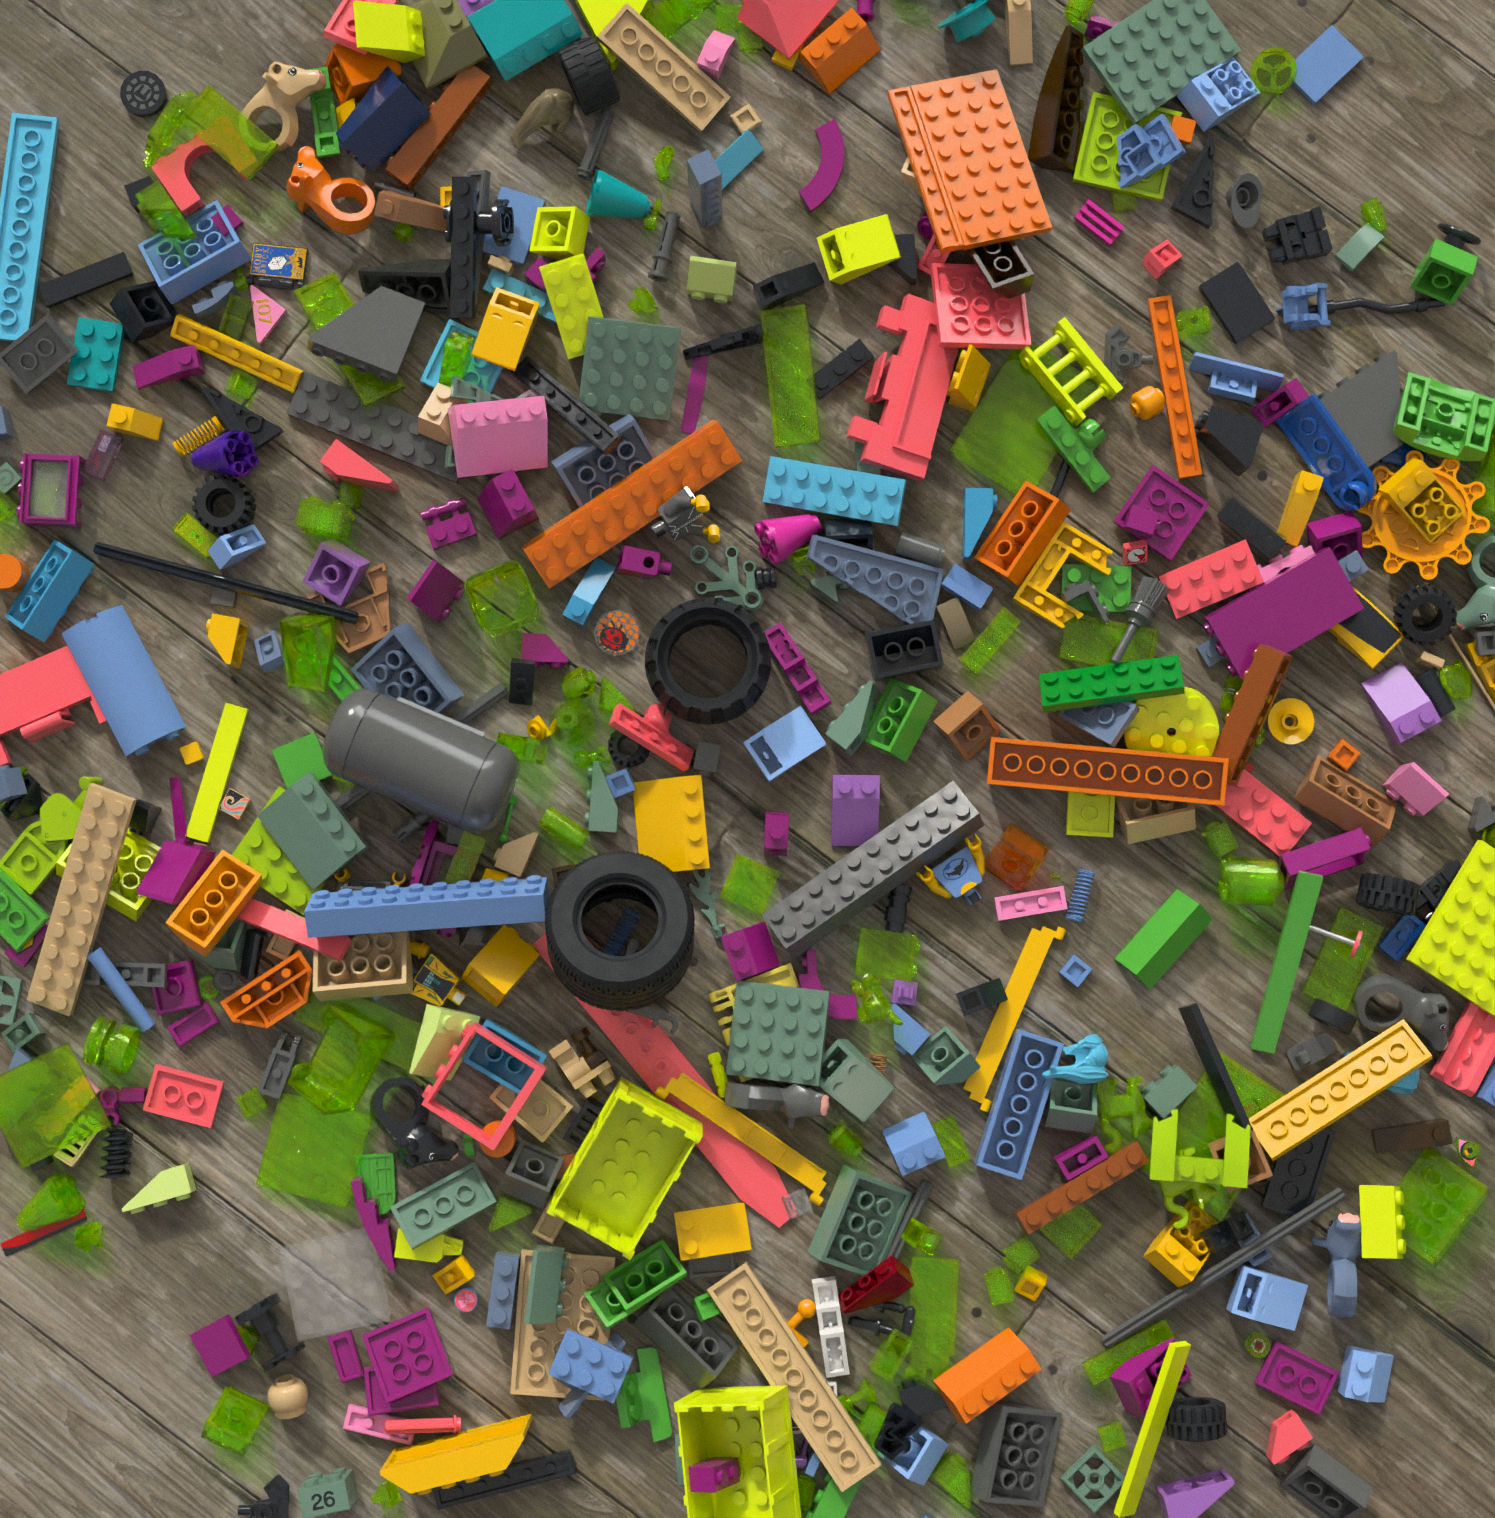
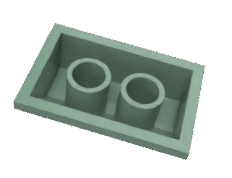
M537 1244L533 1250L524 1324L555 1323L557 1316L561 1317L563 1302H559L560 1293H564L566 1278H562L563 1269H567L569 1255L565 1254L564 1247Z

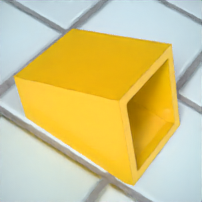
M504 924L468 964L461 979L497 1008L536 962L540 954L533 944L526 943L520 938L519 933L512 927L508 928Z

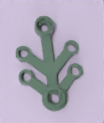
M696 545L691 549V561L697 565L703 564L722 580L718 582L698 581L695 585L697 594L705 595L713 591L734 590L739 596L724 598L718 595L714 598L726 600L738 606L742 605L747 611H757L761 608L764 599L762 593L755 587L754 573L756 571V564L753 561L748 560L742 566V570L746 574L745 588L739 583L737 557L739 551L735 546H728L725 549L729 574L708 557V550L704 546ZM734 549L736 555L734 557L728 556V550ZM702 552L704 557L698 560L695 558V554ZM752 564L754 569L748 572L745 570V566ZM704 584L706 586V590L704 592H700L697 589L698 585ZM750 596H754L757 601L754 604H750L747 600Z

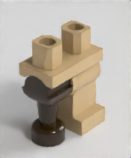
M587 1027L571 1036L575 1044L580 1042L585 1052V1055L582 1057L578 1055L569 1039L549 1050V1053L561 1067L574 1089H579L586 1098L597 1092V1089L591 1082L596 1076H599L604 1086L616 1079L610 1068L613 1065L605 1053L597 1050L589 1040L590 1032Z

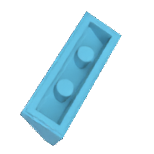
M748 129L715 160L722 174V190L764 151L762 145Z

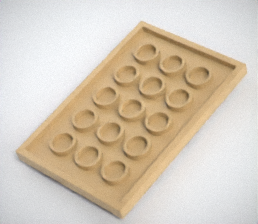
M521 1250L510 1394L565 1398L571 1389L557 1381L555 1377L548 1375L568 1328L603 1344H606L609 1340L610 1329L607 1330L599 1324L584 1293L604 1281L602 1276L615 1268L616 1256L565 1252V1254L569 1255L567 1269H563L562 1278H566L564 1293H560L559 1302H563L561 1317L557 1316L555 1323L524 1324L533 1250ZM591 1393L585 1398L586 1400L605 1401Z

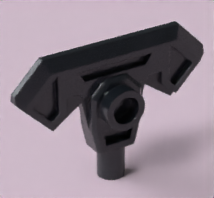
M277 1474L263 1488L269 1499L254 1501L250 1505L238 1506V1515H249V1518H288L290 1485L281 1475Z

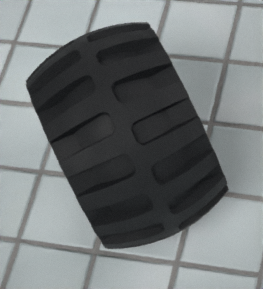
M700 598L689 600L667 612L656 624L646 646L645 671L654 695L672 714L696 724H720L741 716L759 700L770 676L771 651L762 627L746 610L726 600ZM713 625L725 628L735 635L744 647L747 657V669L741 682L729 693L716 698H698L685 692L673 680L669 666L672 648L681 635L694 627Z

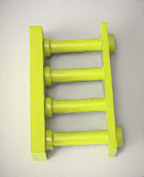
M1064 317L1052 329L1053 337L1034 351L1029 346H1026L1018 357L1021 364L1031 371L1064 411L1066 419L1077 427L1086 418L1083 411L1103 396L1107 397L1109 401L1112 400L1123 387ZM1057 344H1063L1069 353L1047 369L1039 358ZM1073 361H1077L1083 368V371L1061 387L1053 376ZM1088 378L1092 379L1098 386V389L1076 405L1068 394Z

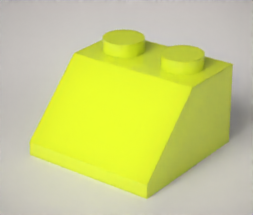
M538 207L529 251L557 260H563L584 253L590 217L577 207Z

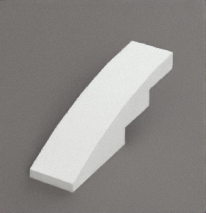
M835 1276L812 1279L826 1378L849 1375Z

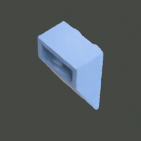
M1232 57L1191 80L1177 97L1203 132L1219 124L1261 92L1242 69L1241 65Z
M799 706L744 741L743 745L770 783L825 746L826 742L803 708Z
M1242 1264L1238 1266L1226 1309L1236 1315L1295 1331L1308 1285Z

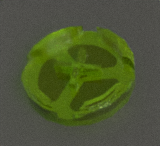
M1267 48L1260 52L1261 54L1253 60L1250 70L1251 78L1255 86L1263 93H1282L1295 81L1297 74L1296 60L1284 48Z

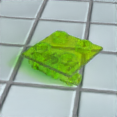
M737 854L719 897L763 914L780 871Z

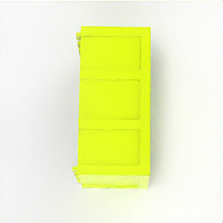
M621 1076L550 1197L547 1213L567 1221L621 1252L623 1257L631 1260L637 1243L648 1224L654 1221L658 1207L672 1183L679 1178L681 1168L690 1152L703 1137V1123Z
M788 1385L699 1388L674 1402L680 1437L679 1457H682L685 1486L683 1498L684 1506H687L688 1518H802ZM712 1457H738L741 1469L740 1482L718 1492H691L690 1466Z

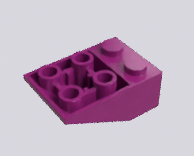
M1170 1338L1125 1361L1109 1376L1127 1414L1144 1420L1169 1343L1176 1342L1175 1338ZM1186 1362L1176 1391L1192 1376Z

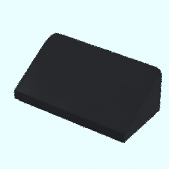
M247 930L240 974L249 981L258 976L265 936L264 931Z

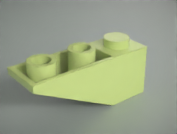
M190 1163L161 1171L122 1208V1212L130 1210L131 1214L144 1211V1206L153 1204L155 1208L168 1204L167 1199L176 1197L177 1201L190 1198V1193L197 1190Z

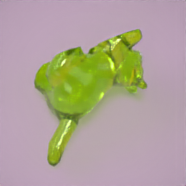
M866 974L862 982L858 979L852 980V989L863 1002V1005L857 1009V1016L862 1022L870 1024L873 1021H884L889 1018L894 1024L903 1025V1021L892 1011L890 1001L881 990L880 984L884 978L883 976L877 977Z

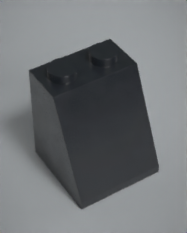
M1212 405L1207 411H1203L1201 416L1199 415L1194 428L1197 429L1196 438L1235 475L1241 476L1251 465L1265 424Z

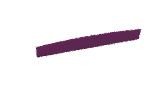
M708 355L693 358L681 432L692 434L696 428L706 382Z
M179 776L171 777L169 780L175 839L176 837L187 839Z

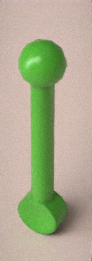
M513 795L509 802L503 832L499 836L501 843H506L508 840L507 832L513 807L518 802L517 797Z

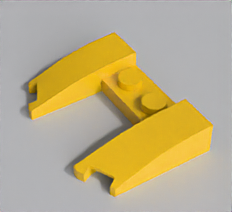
M1063 521L1013 597V602L1051 624L1064 629L1063 623L1074 617L1079 620L1084 614L1048 593L1047 589L1069 556L1109 577L1111 568H1106L1107 555H1112L1113 551Z

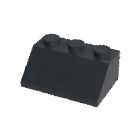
M935 620L866 633L873 681L939 669L944 665Z

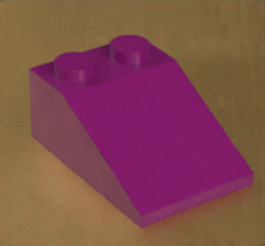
M433 560L406 599L418 610L439 623L441 620L445 621L452 611L450 606L454 601L458 602L463 596L465 585Z

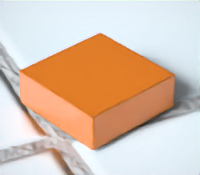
M1174 115L1171 127L1180 143L1190 145L1196 121Z
M1341 739L1327 758L1346 772L1361 753L1344 739Z

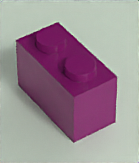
M1091 1134L1052 1158L1063 1177L1069 1181L1109 1156L1098 1137Z
M712 1457L690 1466L691 1492H718L740 1482L741 1469L738 1457Z

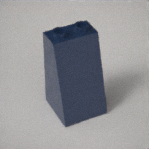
M387 66L336 132V135L341 140L338 144L346 153L352 152L355 155V161L362 168L367 166L373 172L431 115V112L418 95Z

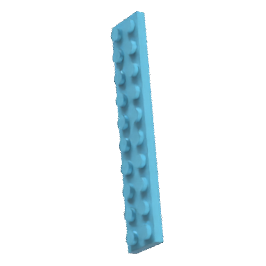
M12 113L0 196V341L14 342L29 330L33 323L60 120L55 117Z

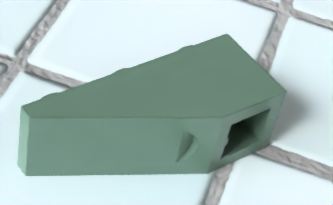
M870 680L858 689L857 696L852 702H848L844 706L842 714L837 720H833L829 724L825 733L834 744L850 756L853 755L867 736L878 689Z
M593 761V766H589L588 780H592V787L587 789L586 803H590V812L585 813V826H589L588 831L618 833V806L600 763Z

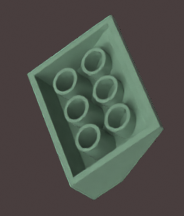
M308 772L292 784L258 815V818L313 890L370 848L316 775Z
M843 1164L808 1253L822 1262L864 1276L886 1259L913 1192Z

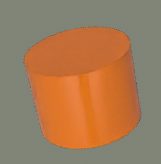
M0 554V589L7 592L20 591L30 577L27 565L12 555Z
M502 1120L491 1121L482 1130L492 1136ZM511 1124L494 1151L480 1142L479 1144L482 1151L488 1156L495 1158L503 1157L514 1148L517 1141V1133Z

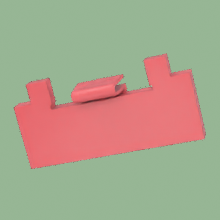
M907 294L903 298L900 311L884 305L880 310L876 325L877 329L897 336L899 334L903 335L897 355L893 354L885 362L887 356L885 351L874 362L867 388L865 402L875 404L883 399L885 400L879 425L876 422L854 416L851 418L846 438L864 444L860 462L921 481L925 478L928 463L931 459V451L959 348L939 347L934 303Z
M68 646L0 674V766L12 763L1 737L19 729L23 738L32 743L75 725L74 721L64 720L72 716L69 708L92 699L90 702L99 724L108 723Z

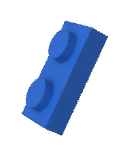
M1402 915L1377 947L1391 959L1398 961L1426 925L1414 915Z

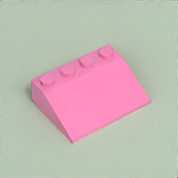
M544 396L459 404L448 408L458 478L504 473L512 468L514 471L548 467V418Z

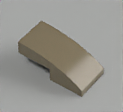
M958 597L936 606V610L954 650L975 641Z

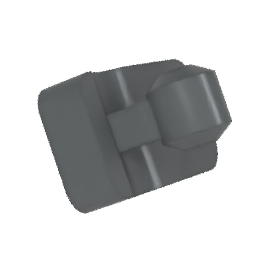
M1318 1033L1288 1048L1285 1051V1055L1291 1067L1296 1071H1300L1334 1054L1336 1048L1330 1035Z

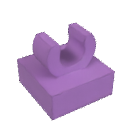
M894 979L891 1002L915 1006L918 982Z

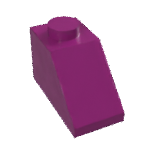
M1295 378L1251 410L1259 422L1265 424L1264 428H1266L1310 396L1298 379Z

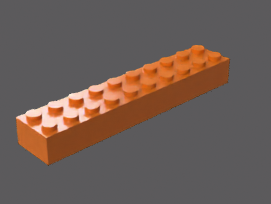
M711 420L522 545L521 548L550 589L660 516L657 511L658 507L687 486L692 493H695L740 463L742 459L719 422Z
M991 737L987 784L1225 806L1229 758Z

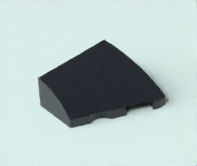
M892 1403L875 1441V1449L892 1461L908 1446L907 1439L923 1425L922 1418L906 1407Z

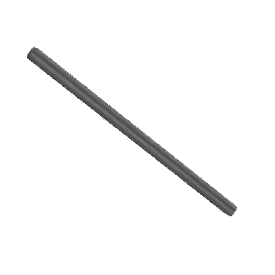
M1340 1188L1331 1191L1198 1275L1192 1282L1179 1287L1102 1336V1342L1107 1348L1117 1344L1345 1200L1344 1192Z

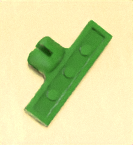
M1052 406L1035 420L1091 493L1095 492L1111 478L1093 454L1094 449L1106 439L1103 429L1101 431L1096 430L1100 425L1095 420H1085L1074 429L1056 406Z

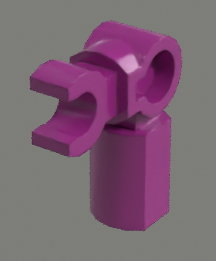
M109 1086L102 1090L100 1100L103 1103V1108H105V1112L101 1116L102 1124L108 1123L109 1115L114 1117V1124L120 1123L121 1115L117 1111L119 1101L121 1103H145L148 1092L147 1087H122L120 1090L117 1086Z

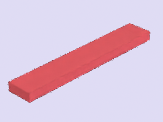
M252 898L236 918L338 961L342 960L352 942L349 937L344 935L308 938L306 921Z

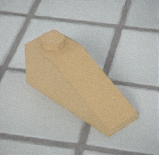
M1003 0L1010 66L1032 65L1030 0Z

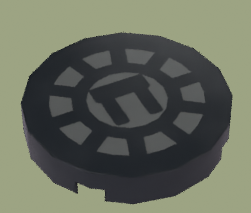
M137 71L130 74L123 81L120 89L123 105L131 114L138 117L156 115L163 109L167 101L165 84L156 74L150 71Z

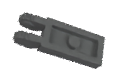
M286 1030L282 1031L276 1047L273 1048L257 1091L279 1100L282 1098L297 1058L296 1053L302 1041V1036L297 1035L292 1042L290 1052L283 1050L289 1034Z

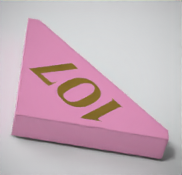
M251 285L250 292L253 302L256 336L258 343L262 345L287 311L255 286Z

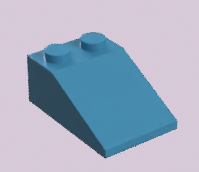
M487 1018L483 1026L543 1064L547 1057L545 1053L493 1020ZM477 1034L462 1060L517 1094L520 1093L534 1071L533 1068Z

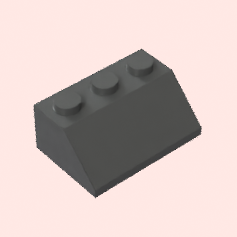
M1315 1444L1300 1454L1280 1483L1281 1486L1324 1518H1353L1366 1509L1372 1490L1369 1484Z

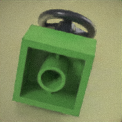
M1439 223L1437 226L1438 230L1447 234L1448 237L1445 242L1435 238L1415 269L1410 288L1452 306L1473 276L1478 259L1477 256L1462 250L1466 242L1472 245H1480L1481 239L1458 227Z

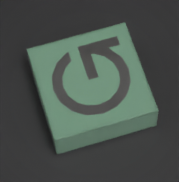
M5 462L0 467V490L8 495L22 482V477L8 462Z

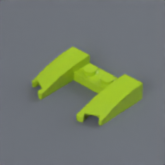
M1178 1109L1171 1110L1172 1116L1164 1120L1158 1121L1157 1117L1153 1118L1150 1180L1172 1182L1176 1180L1247 1188L1250 1125L1247 1124L1244 1129L1232 1122L1233 1115L1227 1114L1224 1159L1176 1155Z

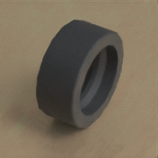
M1317 998L1308 1014L1320 1023L1346 1035H1350L1357 1021V1018L1347 1011Z

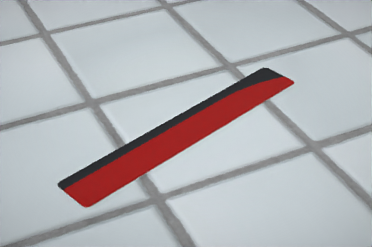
M80 1207L1 1243V1247L5 1256H8L86 1221L87 1216L83 1207Z

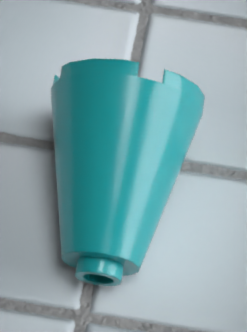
M596 171L590 189V199L587 201V215L642 219L644 215H648L651 202L648 201L647 195L604 171Z

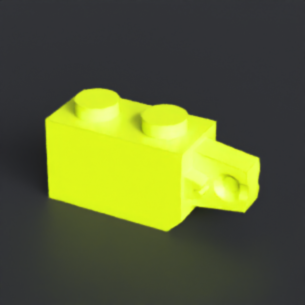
M399 1227L394 1257L437 1263L445 1255H461L464 1240L449 1236L448 1232H445L412 1250Z

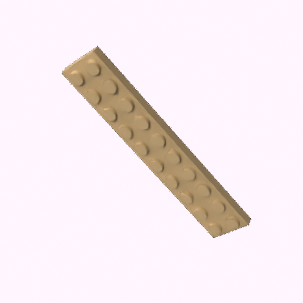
M95 783L89 784L27 1001L69 1017L73 1015L89 962L87 956L93 949L137 799Z
M745 1262L709 1287L707 1291L771 1386L788 1385L791 1417L841 1492L881 1466V1461L748 1263Z

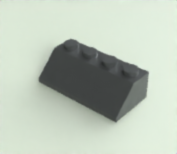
M673 1284L656 1296L634 1321L701 1388L718 1376L739 1349L710 1318L700 1322L691 1299L676 1284Z

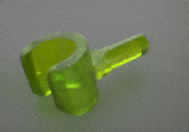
M661 199L656 200L652 216L644 215V229H656Z
M242 265L237 267L239 277L233 279L239 292L249 287Z

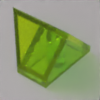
M604 676L601 679L598 709L600 713L612 714L614 707L619 703L637 713L636 709Z

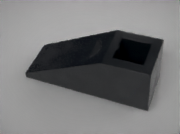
M814 262L776 274L753 285V293L764 313L825 282Z

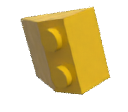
M745 1202L674 1213L681 1261L752 1250Z

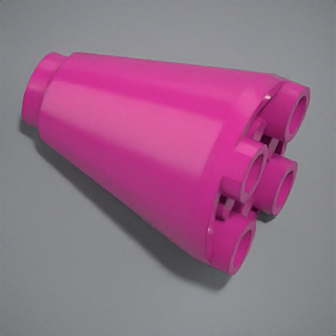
M806 514L765 519L754 524V531L761 543L759 545V552L763 558L768 557L773 565L783 562L809 542L812 535H817L818 532H821V524L818 517Z

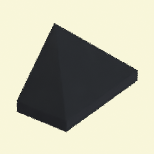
M29 773L23 779L28 794L7 801L0 810L10 821L40 814V808L43 805L40 783Z

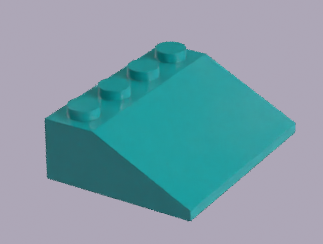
M494 0L467 17L500 78L504 81L511 79L584 35L565 0Z

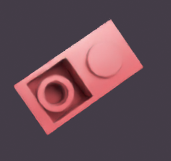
M1292 1409L1272 1422L1266 1456L1274 1465L1287 1461L1290 1457L1289 1454L1295 1450L1299 1451L1309 1445V1441L1313 1439L1297 1413Z

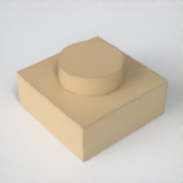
M498 255V257L490 256L488 261L490 270L495 269L512 277L514 267L510 259L502 255Z

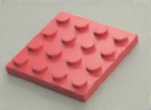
M932 263L930 271L939 347L968 348L969 344L975 348L1024 349L1026 346L1031 347L1025 293L1007 298L993 292L976 264Z

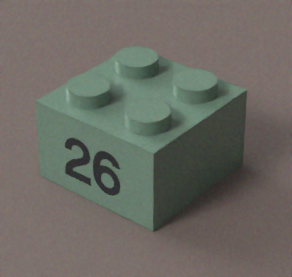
M345 1467L334 1469L331 1471V1474L322 1475L321 1472L310 1474L308 1479L303 1481V1484L297 1490L302 1518H311L351 1509L358 1498L353 1469L345 1470Z

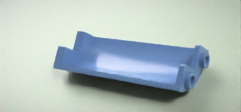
M122 605L96 614V617L88 621L84 619L62 633L67 646L126 757L134 754L137 757L142 756L150 751L148 747L155 742L164 739L169 742L180 736L179 732L186 728V725Z

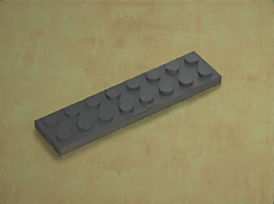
M304 371L288 408L287 415L458 483L460 478L457 477L456 466L445 467L446 446L448 445L417 433V416Z

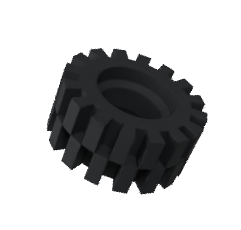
M618 730L610 735L608 751L611 758L620 766L628 768L637 767L648 757L650 750L638 744V750L635 754H623L620 744L623 739L628 737Z

